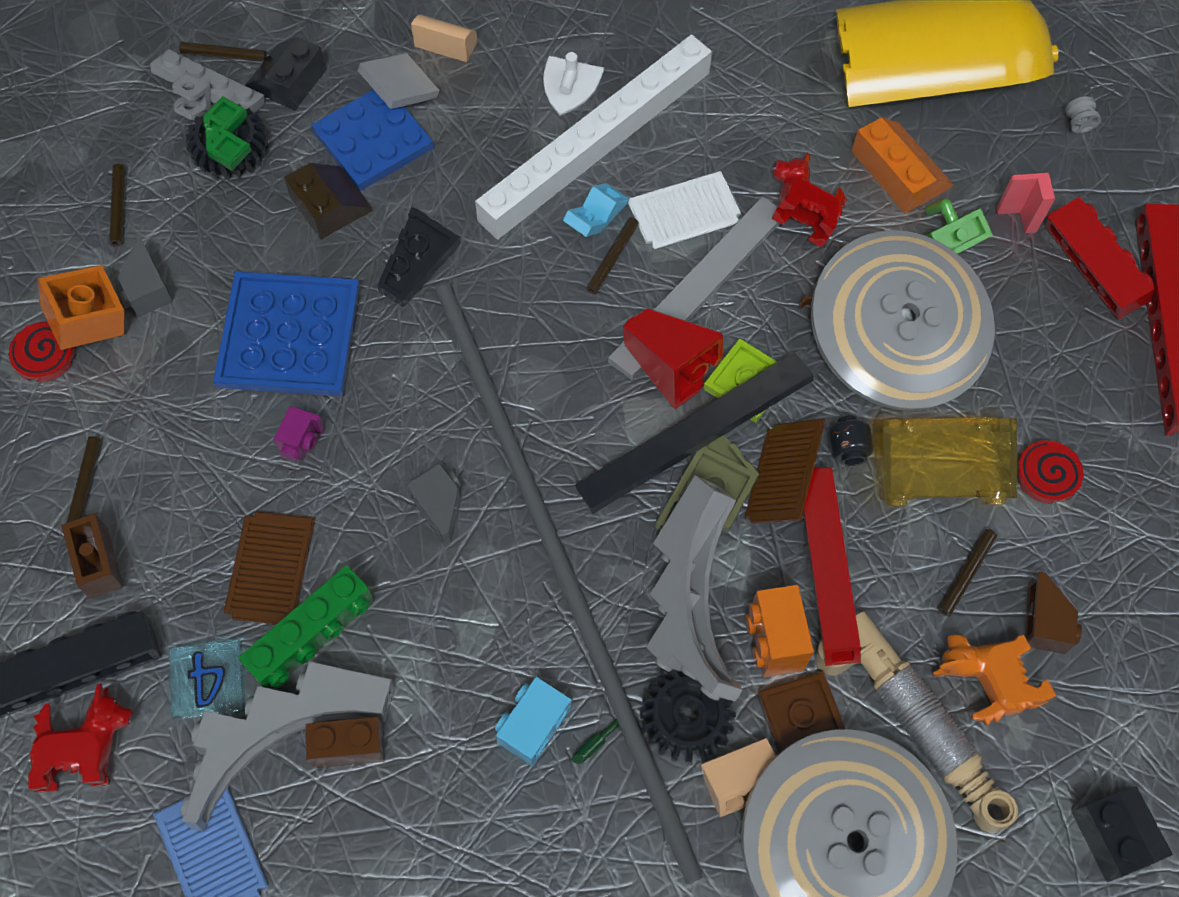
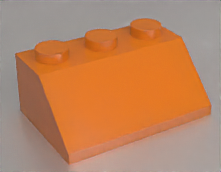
M881 117L857 131L851 152L905 214L952 188L953 183L899 122Z

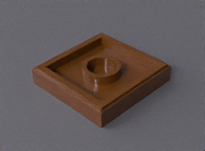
M824 672L767 688L757 693L778 754L794 742L807 736L824 731L846 730Z

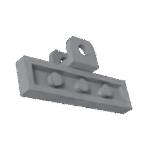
M169 49L150 63L151 73L173 83V93L182 96L175 102L174 111L190 120H195V116H203L204 109L208 111L211 108V102L216 103L222 96L237 105L240 104L244 109L250 108L253 113L264 105L263 94ZM188 106L194 107V109L188 110L185 108Z

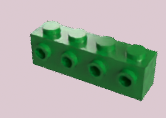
M347 565L344 566L242 653L238 659L262 687L274 689L281 686L300 665L310 661L323 645L335 639L346 625L368 610L374 602L369 588Z

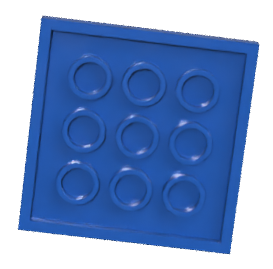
M235 271L213 380L215 387L343 397L360 290L359 280Z

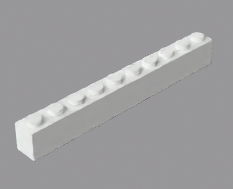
M691 34L475 201L477 221L497 240L706 77L710 71L712 51Z

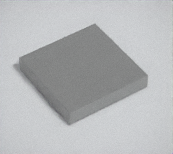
M407 53L367 61L359 65L358 72L390 109L438 97L440 90Z

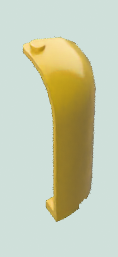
M896 0L836 9L841 54H847L848 64H843L848 107L1027 83L1053 75L1054 63L1058 62L1057 45H1051L1047 23L1031 0Z

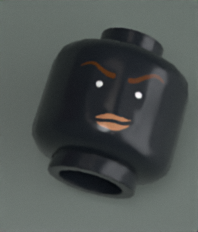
M843 416L838 419V423L829 429L828 437L831 454L835 460L840 461L844 466L863 464L874 451L869 424L863 420H857L856 416Z

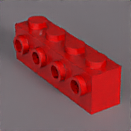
M1079 196L1047 216L1046 230L1118 321L1151 301L1154 292L1153 280L1146 272L1141 273L1135 265L1133 255L1129 250L1120 247L1116 242L1117 239L1113 230L1109 226H1103L1098 220L1095 208L1090 203L1085 204Z

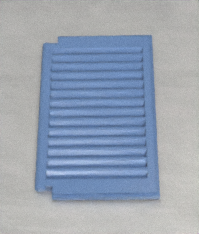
M228 788L216 804L205 832L190 829L182 821L181 808L184 799L153 814L185 897H261L259 890L268 887L266 878Z

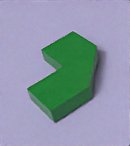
M222 96L203 116L206 131V150L210 158L233 171L252 151L249 143L232 134L248 115L246 109Z

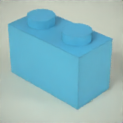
M535 677L531 685L525 683L521 687L515 698L518 704L511 714L505 712L495 727V730L498 732L496 734L497 743L532 767L572 708V699L538 677Z

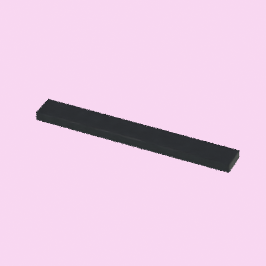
M793 353L575 484V488L592 514L811 383L814 381L813 374L796 353Z

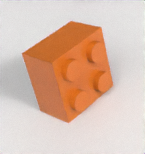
M102 265L38 278L39 304L61 350L124 335V308Z
M792 585L757 591L753 602L749 604V614H745L747 632L749 635H754L756 647H752L755 667H761L763 678L804 671L814 650L799 586Z

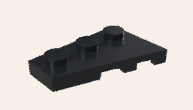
M414 207L410 209L404 229L402 228L399 234V242L396 249L390 255L377 285L380 293L401 307L407 304L461 244L458 235Z

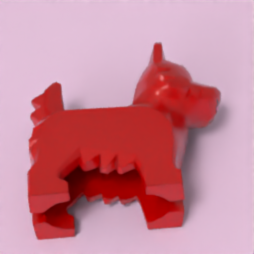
M808 152L803 159L793 158L789 162L777 160L774 163L773 175L782 183L778 207L772 219L784 225L792 217L801 224L812 225L815 233L811 234L809 241L822 248L834 232L842 215V209L845 207L847 198L843 190L838 188L833 196L809 182L810 153Z
M102 683L96 686L94 698L86 712L84 725L78 729L54 731L51 705L45 704L40 710V714L34 715L37 724L33 725L37 738L33 742L29 753L32 768L28 774V790L37 793L58 791V784L54 781V777L60 770L63 772L70 770L72 774L79 771L82 774L83 783H91L92 787L110 785V777L107 770L113 735L117 729L127 727L131 723L133 710L122 707L117 698L110 696L109 688H105L103 691Z

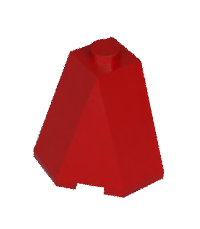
M648 308L639 315L631 317L623 325L625 347L675 410L700 392L705 383L702 378L707 373L709 366H717L723 357V335L721 333Z

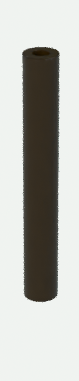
M180 42L179 51L183 54L264 62L267 58L266 50Z
M114 164L112 166L109 244L112 246L122 245L125 166L122 164Z
M629 217L587 285L586 289L589 293L594 295L598 293L639 225L635 218Z
M88 437L66 523L80 519L83 516L101 444V439L97 437Z
M990 529L984 531L938 609L943 615L948 617L952 615L998 535Z

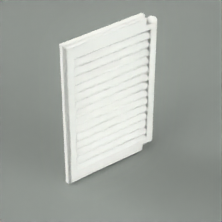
M721 171L629 198L628 201L634 218L639 222L638 227L645 243H652L653 249L736 225L739 221L737 217L741 215Z

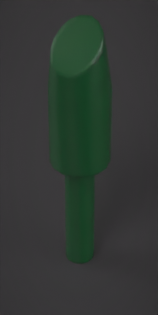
M617 719L600 734L596 732L573 755L572 761L576 764H581L606 743L604 739L619 726Z

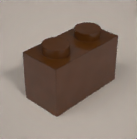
M94 513L62 524L77 587L89 599L123 588L108 529L99 517Z
M378 717L307 723L306 760L313 769L385 762L384 733L380 719Z

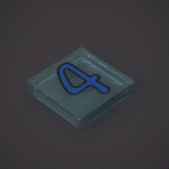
M240 640L169 649L171 717L174 720L203 716L204 711L220 714L245 710L243 664L238 659L242 654V642Z

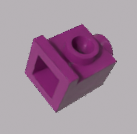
M289 406L273 440L282 457L293 462H297L298 459L303 461L307 452H311L317 442V433L323 435L325 428L319 415Z

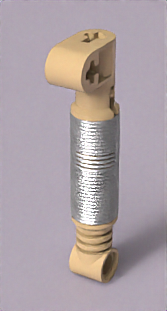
M866 612L857 614L856 619L861 644V664L874 680V689L879 693L885 705H888L895 718H898V721L901 722L900 725H903L907 734H910L909 737H912L918 749H921V752L930 761L929 763L932 764L936 772L939 773L938 775L941 776V779L947 784H952L954 788L957 786L961 788L958 793L960 796L962 794L967 796L963 799L965 803L969 801L972 803L969 808L973 812L974 820L978 827L988 833H998L1012 825L1018 815V806L1014 798L1008 793L1003 792L999 786L994 789L992 786L995 783L993 778L988 781L986 777L989 776V773L987 771L982 773L981 771L983 768L981 755L976 751V748H973L974 745H971L969 739H966L967 736H964L960 727H957L958 724H955L951 715H948L949 712H946L944 706H941V703L938 702L939 699H936L933 692H930L931 689H928L922 677H919L920 675L913 669L909 661H902ZM822 640L820 641L815 653V663L817 668L824 672V674L838 675L856 664L825 666ZM988 804H995L1001 809L1003 813L1002 821L995 820L989 815Z

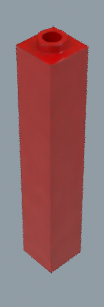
M814 467L803 514L825 666L861 663V644L832 467Z

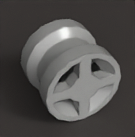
M1079 97L1072 100L1066 106V114L1072 119L1070 126L1073 132L1085 133L1093 130L1101 123L1100 114L1095 111L1096 102L1093 97Z

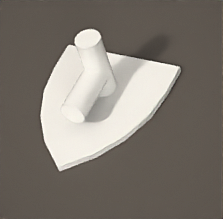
M574 52L567 53L566 59L548 57L543 78L544 88L551 106L559 116L575 110L593 95L601 81L604 71L603 67L577 62V54Z

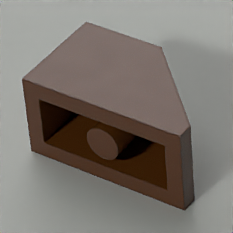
M1038 572L1029 582L1025 638L1031 648L1066 654L1081 639L1082 626L1077 624L1078 611L1046 573Z

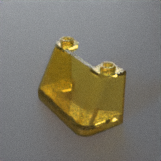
M1017 418L873 419V439L880 499L887 501V506H907V500H913L914 498L979 497L985 498V504L1003 505L1006 504V498H1017Z

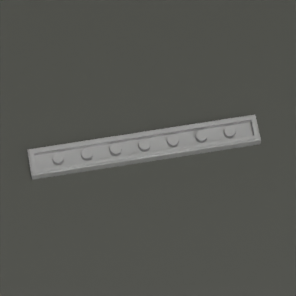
M762 196L666 296L654 311L688 322L780 225L779 222L772 219L778 206ZM624 341L608 357V363L631 380L643 370L625 347Z

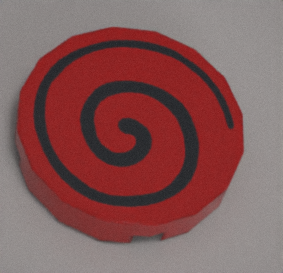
M37 322L26 326L16 334L10 343L8 356L12 367L22 378L36 380L37 382H47L60 377L70 368L73 354L75 355L76 347L61 350L48 322Z
M1041 440L1030 444L1019 456L1015 467L1022 490L1032 499L1044 504L1069 500L1080 489L1084 478L1083 465L1077 454L1068 446L1056 441Z

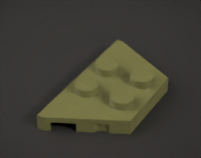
M723 435L696 452L658 518L655 528L659 530L663 528L690 482L697 475L717 484L736 500L721 531L729 533L753 489L759 473L750 462L743 458L742 452L736 444H731L727 437Z

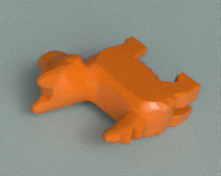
M1024 634L1014 638L1012 641L980 646H971L963 635H949L947 637L948 649L942 656V665L939 666V670L932 673L936 677L952 676L964 678L975 676L978 678L991 704L973 713L971 718L982 721L985 725H989L992 720L997 723L1003 716H1016L1026 709L1033 710L1045 705L1056 696L1048 680L1039 683V687L1026 683L1028 678L1024 674H1026L1027 670L1022 667L1024 663L1020 658L1023 654L1030 651L1031 647Z

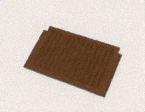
M824 418L776 424L774 429L767 430L757 468L759 476L751 491L745 519L750 520L752 524L801 521L825 424Z
M258 511L255 512L254 517L245 516L223 611L225 614H232V620L276 625L298 606L315 518Z

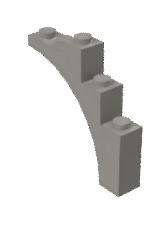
M695 475L653 542L663 552L661 558L669 564L650 593L660 604L658 607L659 611L666 616L648 643L647 648L656 657L655 663L668 672L672 669L682 671L692 679L698 680L702 684L700 687L701 691L714 700H719L721 697L735 702L743 689L730 675L717 651L710 624L708 595L709 576L714 551L723 525L736 500L717 484Z
M309 662L306 672H301L297 681L296 691L299 695L257 686L254 697L250 696L245 706L244 716L247 717L246 720L204 711L202 720L197 721L193 728L191 738L192 742H194L193 747L204 758L199 759L196 763L193 773V779L196 781L192 793L187 794L184 798L181 808L182 821L190 829L205 832L216 804L232 780L256 756L277 741L306 729L307 723L378 717L381 723H385L395 691L392 680Z

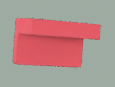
M1049 173L1011 176L996 207L997 214L1020 213L1024 232L1037 233L1055 200Z

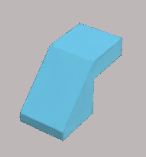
M607 183L592 186L583 206L568 210L563 221L585 237L599 234L627 205L629 198Z

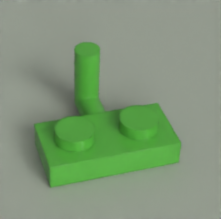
M949 199L939 200L926 207V213L929 216L942 213L947 222L946 225L926 234V236L946 245L957 254L993 236L981 208L958 218Z

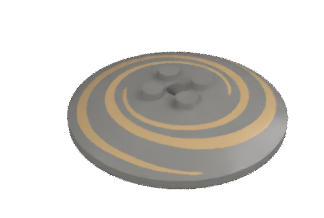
M881 231L857 238L845 245L829 260L822 270L813 291L811 302L812 330L824 361L836 377L850 390L877 405L904 411L926 410L944 405L963 394L976 382L991 356L995 336V322L991 302L985 287L974 270L962 257L946 245L930 237L907 231ZM902 308H910L915 313V321L905 319L902 315Z
M848 729L824 731L798 740L782 750L764 768L756 780L745 806L741 833L742 854L746 873L756 897H948L956 872L958 846L954 819L948 801L929 770L913 754L887 738L865 731ZM853 830L861 833L864 839L863 848L859 852H853L847 844V837Z

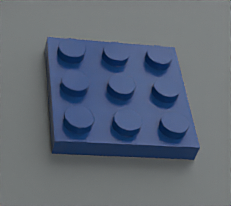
M374 89L311 124L313 134L336 163L342 167L359 191L434 149L431 138L406 108L402 106L390 109Z

